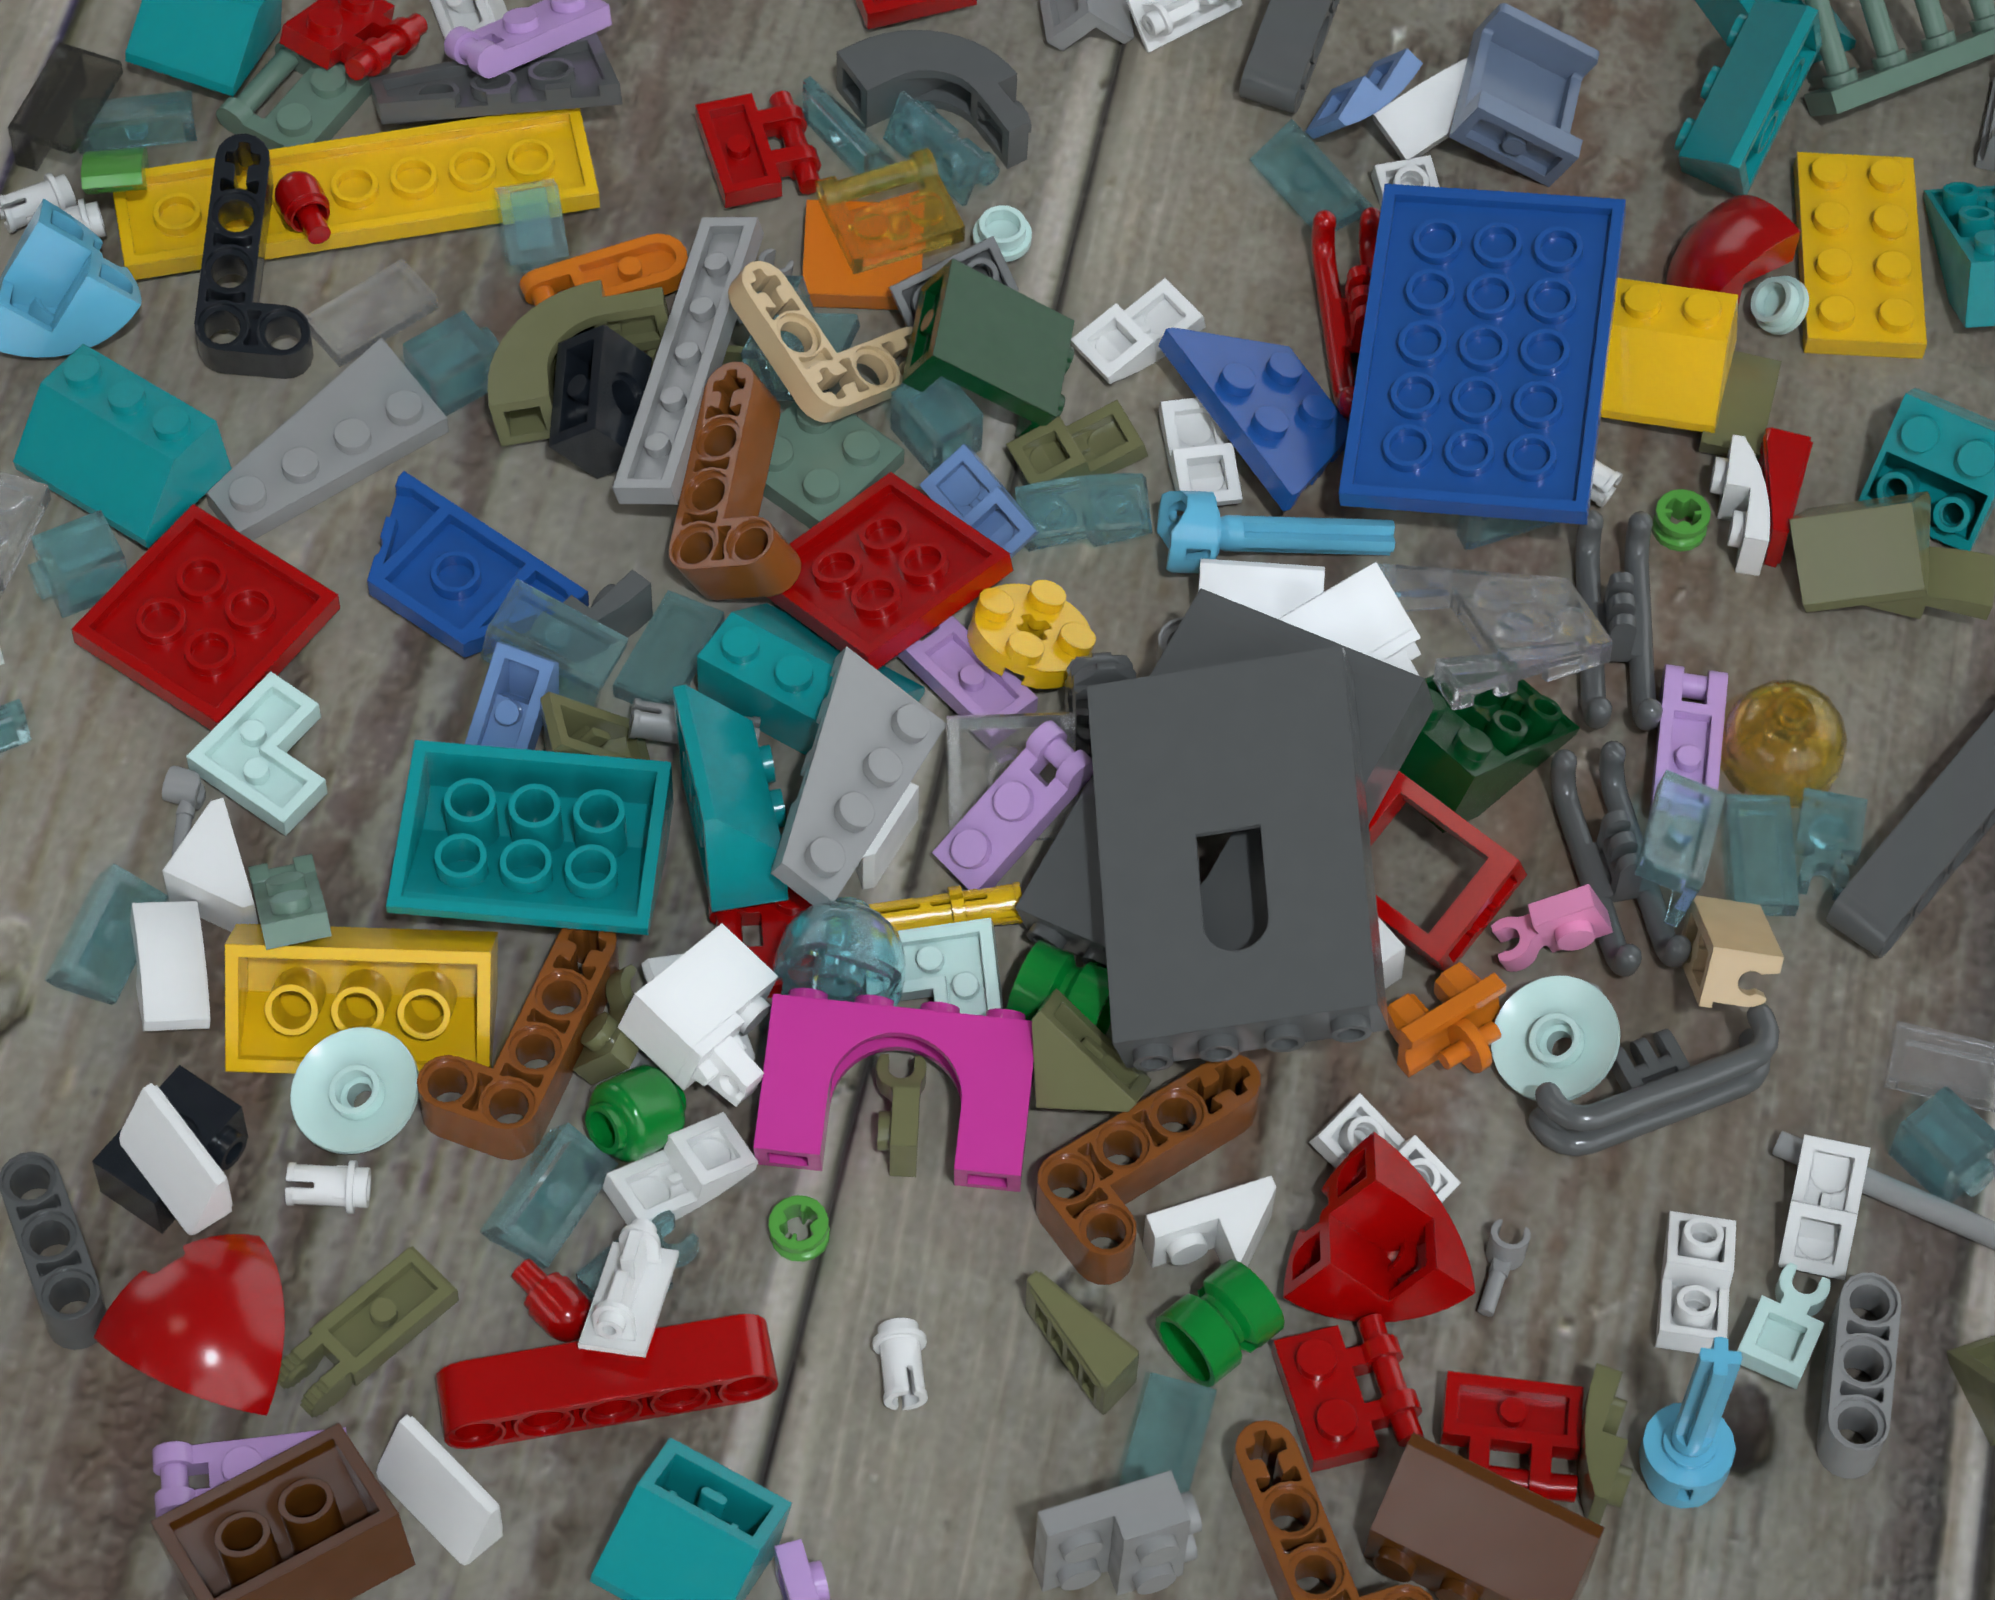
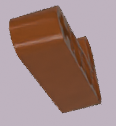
M734 361L722 365L712 373L705 385L669 545V557L672 564L701 595L711 600L778 595L788 590L796 582L801 571V560L797 552L768 520L759 517L781 414V406L777 398L751 367L743 362Z
M561 929L493 1068L452 1055L435 1057L419 1071L417 1087L423 1123L431 1133L440 1138L505 1160L522 1159L534 1152L540 1144L574 1073L572 1069L584 1048V1045L581 1043L582 1034L589 1023L596 1016L603 1013L608 1002L605 990L607 980L611 974L619 970L615 932ZM578 963L583 964V975L579 973ZM560 1006L575 1008V1010L567 1014L551 1012V1010ZM536 1059L550 1062L546 1066L536 1069L524 1066L529 1061ZM449 1092L462 1095L457 1100L450 1102L438 1101L436 1099L440 1095ZM511 1113L523 1116L521 1120L510 1124L497 1121L503 1115Z
M1239 1054L1228 1061H1207L1138 1102L1129 1112L1118 1114L1053 1153L1042 1162L1037 1178L1036 1215L1042 1226L1077 1272L1087 1281L1097 1285H1111L1121 1281L1130 1272L1135 1251L1136 1221L1125 1204L1244 1133L1253 1124L1257 1113L1261 1075L1256 1064L1249 1058ZM1169 1122H1178L1185 1125L1189 1130L1172 1132L1166 1130L1162 1125ZM1113 1155H1125L1131 1157L1135 1162L1129 1165H1117L1107 1158ZM1059 1188H1071L1078 1191L1080 1195L1074 1198H1061L1056 1196L1053 1191ZM1099 1237H1108L1115 1240L1119 1246L1112 1249H1101L1094 1246L1091 1241Z
M1269 1420L1255 1421L1241 1431L1237 1437L1230 1474L1232 1486L1278 1600H1434L1424 1589L1410 1584L1395 1585L1359 1597L1302 1454L1291 1432L1280 1423ZM1275 1466L1272 1487L1268 1489L1270 1475L1267 1467ZM1279 1516H1291L1299 1520L1305 1528L1295 1532H1288L1275 1526L1272 1520ZM1305 1577L1318 1578L1325 1582L1330 1590L1322 1594L1308 1593L1300 1588L1297 1581Z

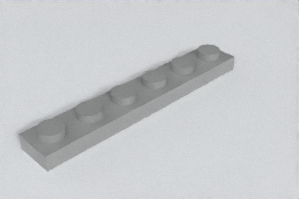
M702 217L612 487L619 504H678L704 388L712 373L722 366L738 317L729 301L728 289L741 270L750 262L756 260L764 236L758 217Z

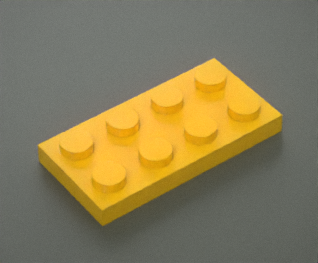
M1797 152L1793 171L1796 224L1801 231L1798 241L1799 278L1809 294L1808 311L1802 321L1804 353L1923 359L1927 346L1914 158Z

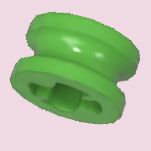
M1671 490L1664 494L1657 503L1652 530L1654 537L1666 548L1680 552L1689 551L1700 546L1705 539L1710 521L1711 510L1709 504L1701 495L1690 490ZM1671 516L1677 520L1687 516L1692 519V523L1681 521L1676 525L1670 520Z
M794 1195L783 1199L774 1206L769 1216L770 1240L773 1248L782 1257L791 1261L805 1262L816 1258L824 1252L830 1238L829 1219L825 1208L817 1200L808 1196ZM801 1217L802 1224L804 1225L808 1219L812 1220L813 1222L810 1224L811 1236L798 1241L797 1234L793 1233L791 1239L786 1238L785 1235L789 1232L787 1221Z

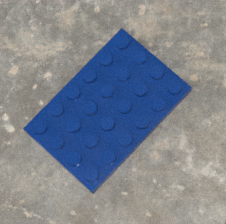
M1399 184L1384 185L1339 487L1340 506L1588 524L1626 216V199Z

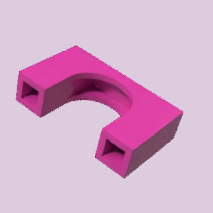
M793 988L789 990V995L773 994L753 1147L758 1165L822 1171L831 1100L841 1078L852 1066L870 1055L894 1050L907 1051L922 1055L935 1062L948 1074L958 1091L961 1111L954 1164V1185L1020 1192L1034 1072L1032 1021L1025 1020L1026 1016L1022 1012L1002 1008L987 1010L986 1016L960 1013L959 1007L945 1002H924L920 1005V1009L896 1007L893 1000L878 995H858L855 997L854 1002L829 1000L827 993L811 988Z

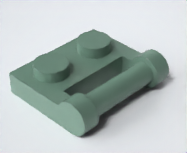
M278 42L275 45L276 54L236 98L229 97L216 110V116L219 122L231 133H246L256 136L265 143L268 150L328 141L335 136L371 95L369 78L365 76L361 80L352 79L346 73L345 65L339 62L326 70ZM293 70L303 74L264 119L254 114Z

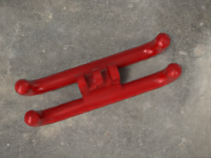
M1374 207L1366 208L1360 215V265L1354 266L1348 271L1344 298L1341 295L1336 262V217L1329 210H1321L1315 214L1312 223L1313 268L1333 398L1336 408L1346 418H1350L1355 386L1351 353H1360L1381 212Z

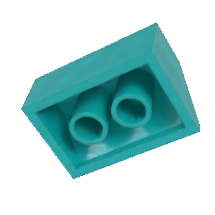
M1756 0L1748 16L1742 13L1738 15L1726 41V46L1732 49L1723 67L1714 65L1703 84L1700 98L1706 101L1697 119L1688 117L1677 136L1674 149L1680 152L1678 159L1681 172L1736 196L1748 194L1822 46L1819 11L1808 5Z
M85 344L76 349L41 381L13 460L16 470L147 548L162 536L192 504L201 499L232 469L216 420Z
M768 603L732 611L697 655L698 692L743 716L760 717L761 723L759 728L761 732L806 756L813 747L819 724L816 723L822 701L828 696L833 677L830 674L835 657L841 651L796 618ZM884 665L877 669L918 702L925 694L924 686Z
M687 685L673 686L681 780L711 911L717 912L789 900L788 886L771 874L782 837L779 828L785 827L786 813L781 789L769 790L768 783L776 781L770 745H758L752 720Z

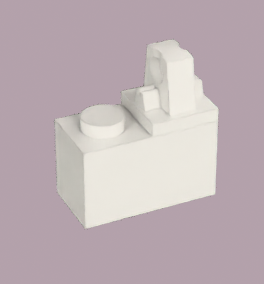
M1377 562L1361 569L1279 618L1281 621L1419 676L1411 660L1421 655L1415 643L1421 637Z
M721 923L634 994L618 1028L682 1090L688 1088L695 1081L703 1086L708 1084L736 1107L756 1090L764 1074L745 1052L747 1047L738 1036V1033L740 1031L744 1035L749 1033L768 1014L771 1005L766 999L779 976Z

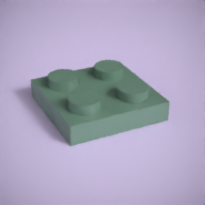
M794 401L780 414L763 496L808 528H812L888 473H895L904 464V448L854 414L834 422L823 423L807 416Z

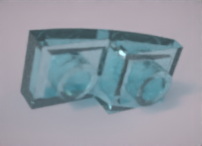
M1142 473L1085 475L1015 487L1017 504L1039 531L1024 546L1029 552L1085 538L1094 547L1153 533L1147 481Z

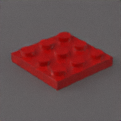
M890 472L789 543L801 560L800 574L796 582L788 590L778 595L768 596L767 598L838 650L842 651L847 646L874 668L879 669L977 598L984 589L991 588L1014 570L1009 552Z
M192 504L71 630L74 643L212 731L270 671L278 675L339 611L340 602L339 595L195 504Z

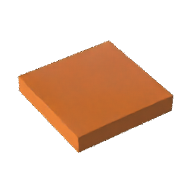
M807 199L801 300L806 307L899 310L888 287L922 271L925 204Z

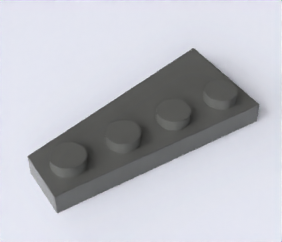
M596 32L493 78L482 77L473 72L469 65H462L456 61L369 77L372 99L382 124H412L418 121L623 104L620 83Z

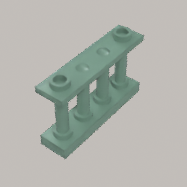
M1804 0L1806 5L1819 11L1822 38L1820 54L1827 73L1826 76L1822 77L1824 87L1804 94L1810 116L1842 113L1995 54V4L1993 0H1969L1974 19L1969 21L1971 31L1958 36L1955 35L1954 29H1947L1939 0H1914L1925 38L1920 40L1923 49L1908 55L1905 48H1898L1885 1L1860 0L1876 56L1871 59L1874 68L1857 74L1856 67L1849 68L1830 1Z

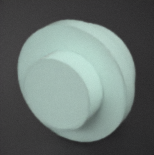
M999 205L987 209L976 221L973 228V244L975 245L994 236L1006 262L1019 259L1031 246V227L1024 215L1011 206Z
M1786 275L1765 279L1756 287L1751 298V311L1760 328L1773 335H1784L1797 328L1806 316L1809 307V294L1805 285L1799 280Z

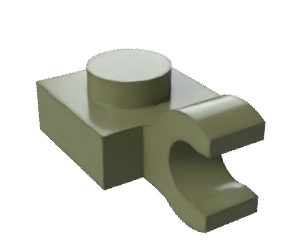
M632 964L610 975L605 989L610 1005V1013L603 1012L596 1016L582 1034L581 1043L584 1045V1048L572 1070L591 1085L629 1069L639 1050V1047L618 1028L634 996L631 989V979L635 975L637 968Z
M881 1054L876 1064L877 1087L881 1094L892 1102V1111H879L877 1151H890V1176L916 1177L920 1097L926 1085L927 1068L923 1056H915L914 1071L906 1078H897L889 1072V1054Z

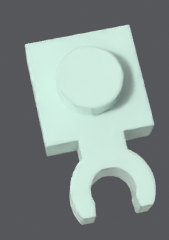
M1790 1262L1783 1268L1776 1284L1775 1297L1777 1302L1763 1295L1761 1296L1737 1351L1742 1353V1366L1797 1389L1825 1324L1811 1316L1817 1314L1823 1308L1830 1292L1831 1282L1830 1279L1822 1277L1815 1292L1810 1294L1800 1293L1792 1284L1797 1265Z

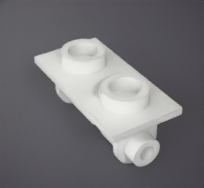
M1126 0L1146 52H1151L1243 5L1241 0Z
M641 1218L633 1220L630 1225L625 1226L621 1230L619 1242L612 1243L578 1342L579 1349L646 1358L679 1257V1250L661 1248L657 1228L651 1221Z

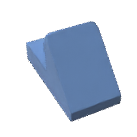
M501 641L497 642L465 744L535 750L543 725L540 698L548 691L559 695V662Z

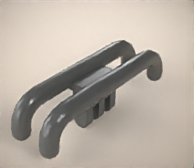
M1589 510L1588 524H1578L1575 555L1583 719L1590 728L1600 729L1608 724L1612 713V705L1606 698L1604 661L1629 662L1631 707L1634 723L1639 729L1653 730L1660 723L1663 713L1661 703L1656 700L1649 575V548L1653 521L1651 516L1643 511L1635 512L1629 518L1625 541V572H1617L1610 576L1604 602H1602L1600 545L1604 521L1602 514L1598 511Z
M1609 741L1602 747L1600 752L1599 778L1608 813L1602 819L1597 842L1594 843L1577 793V757L1572 751L1562 749L1555 753L1551 762L1550 779L1553 801L1580 886L1589 884L1608 910L1613 933L1598 938L1607 965L1615 974L1620 976H1631L1640 966L1642 960L1641 951L1634 944L1626 943L1613 902L1637 898L1652 946L1658 958L1664 965L1669 967L1683 966L1690 957L1692 951L1691 942L1683 935H1676L1628 794L1624 771L1625 747L1618 741Z
M1766 1004L1750 1007L1747 1011V1019L1751 1028L1744 1030L1740 1034V1048L1690 1066L1669 1029H1663L1653 1034L1654 1044L1660 1055L1658 1058L1645 1037L1630 1042V1051L1637 1064L1636 1066L1632 1064L1624 1048L1619 1046V1051L1611 1070L1623 1092L1592 1104L1578 1105L1567 1100L1556 1084L1543 1082L1535 1090V1098L1539 1107L1535 1108L1529 1115L1530 1127L1543 1145L1559 1154L1577 1157L1597 1153L1745 1097L1758 1089L1769 1074L1771 1057L1778 1048L1780 1033L1775 1015Z

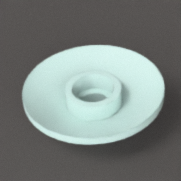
M1571 976L1544 977L1520 988L1503 1005L1495 1020V1024L1501 1032V1038L1491 1044V1051L1495 1066L1501 1077L1513 1090L1522 1096L1536 1101L1535 1090L1543 1082H1551L1560 1088L1567 1100H1573L1595 1088L1612 1068L1620 1046L1619 1020L1607 997L1589 982ZM1571 1038L1572 1045L1564 1054L1559 1056L1553 1055L1552 1048L1557 1040Z
M355 1027L326 1037L308 1052L293 1078L290 1103L293 1117L298 1127L311 1142L329 1152L358 1154L378 1148L402 1130L415 1110L419 1097L417 1087L419 1070L416 1061L399 1039L380 1029ZM372 1091L371 1096L364 1104L354 1107V1101L360 1093Z

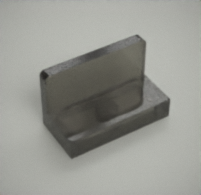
M59 42L8 126L16 165L38 171L51 148L69 154L75 153L123 74L121 61Z

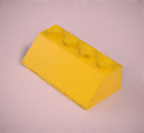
M1618 278L1601 417L1715 433L1737 340L1738 294Z
M236 924L225 943L226 1072L295 1074L304 1057L320 1041L336 1032L355 1027L376 1028L395 1036L410 1051L419 1071L428 1061L444 1055L462 1057L490 1068L492 1066L498 993V932L330 926L332 934L330 937L266 950L260 924Z

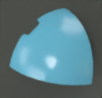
M44 198L27 225L0 276V352L22 357H57L72 354L82 344L93 347L119 331L141 306L140 290L127 267H119L103 258V254L100 252L103 244L102 240L84 224Z

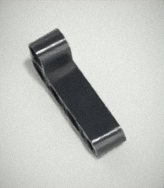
M246 133L235 134L226 138L219 145L215 155L194 320L195 334L200 357L204 364L213 371L224 374L278 379L295 378L303 374L311 366L314 357L310 323L305 314L297 308L287 305L259 303L274 185L268 148L258 137ZM243 167H248L246 177L247 190L238 188L237 176L241 175ZM236 219H243L252 223L248 229L242 232H231L224 228L228 222ZM228 274H237L245 278L240 285L232 288L222 287L217 284L221 277ZM229 329L239 334L233 341L226 344H218L210 340V337L219 330ZM281 335L294 336L300 340L290 349L281 350L270 345L275 338Z

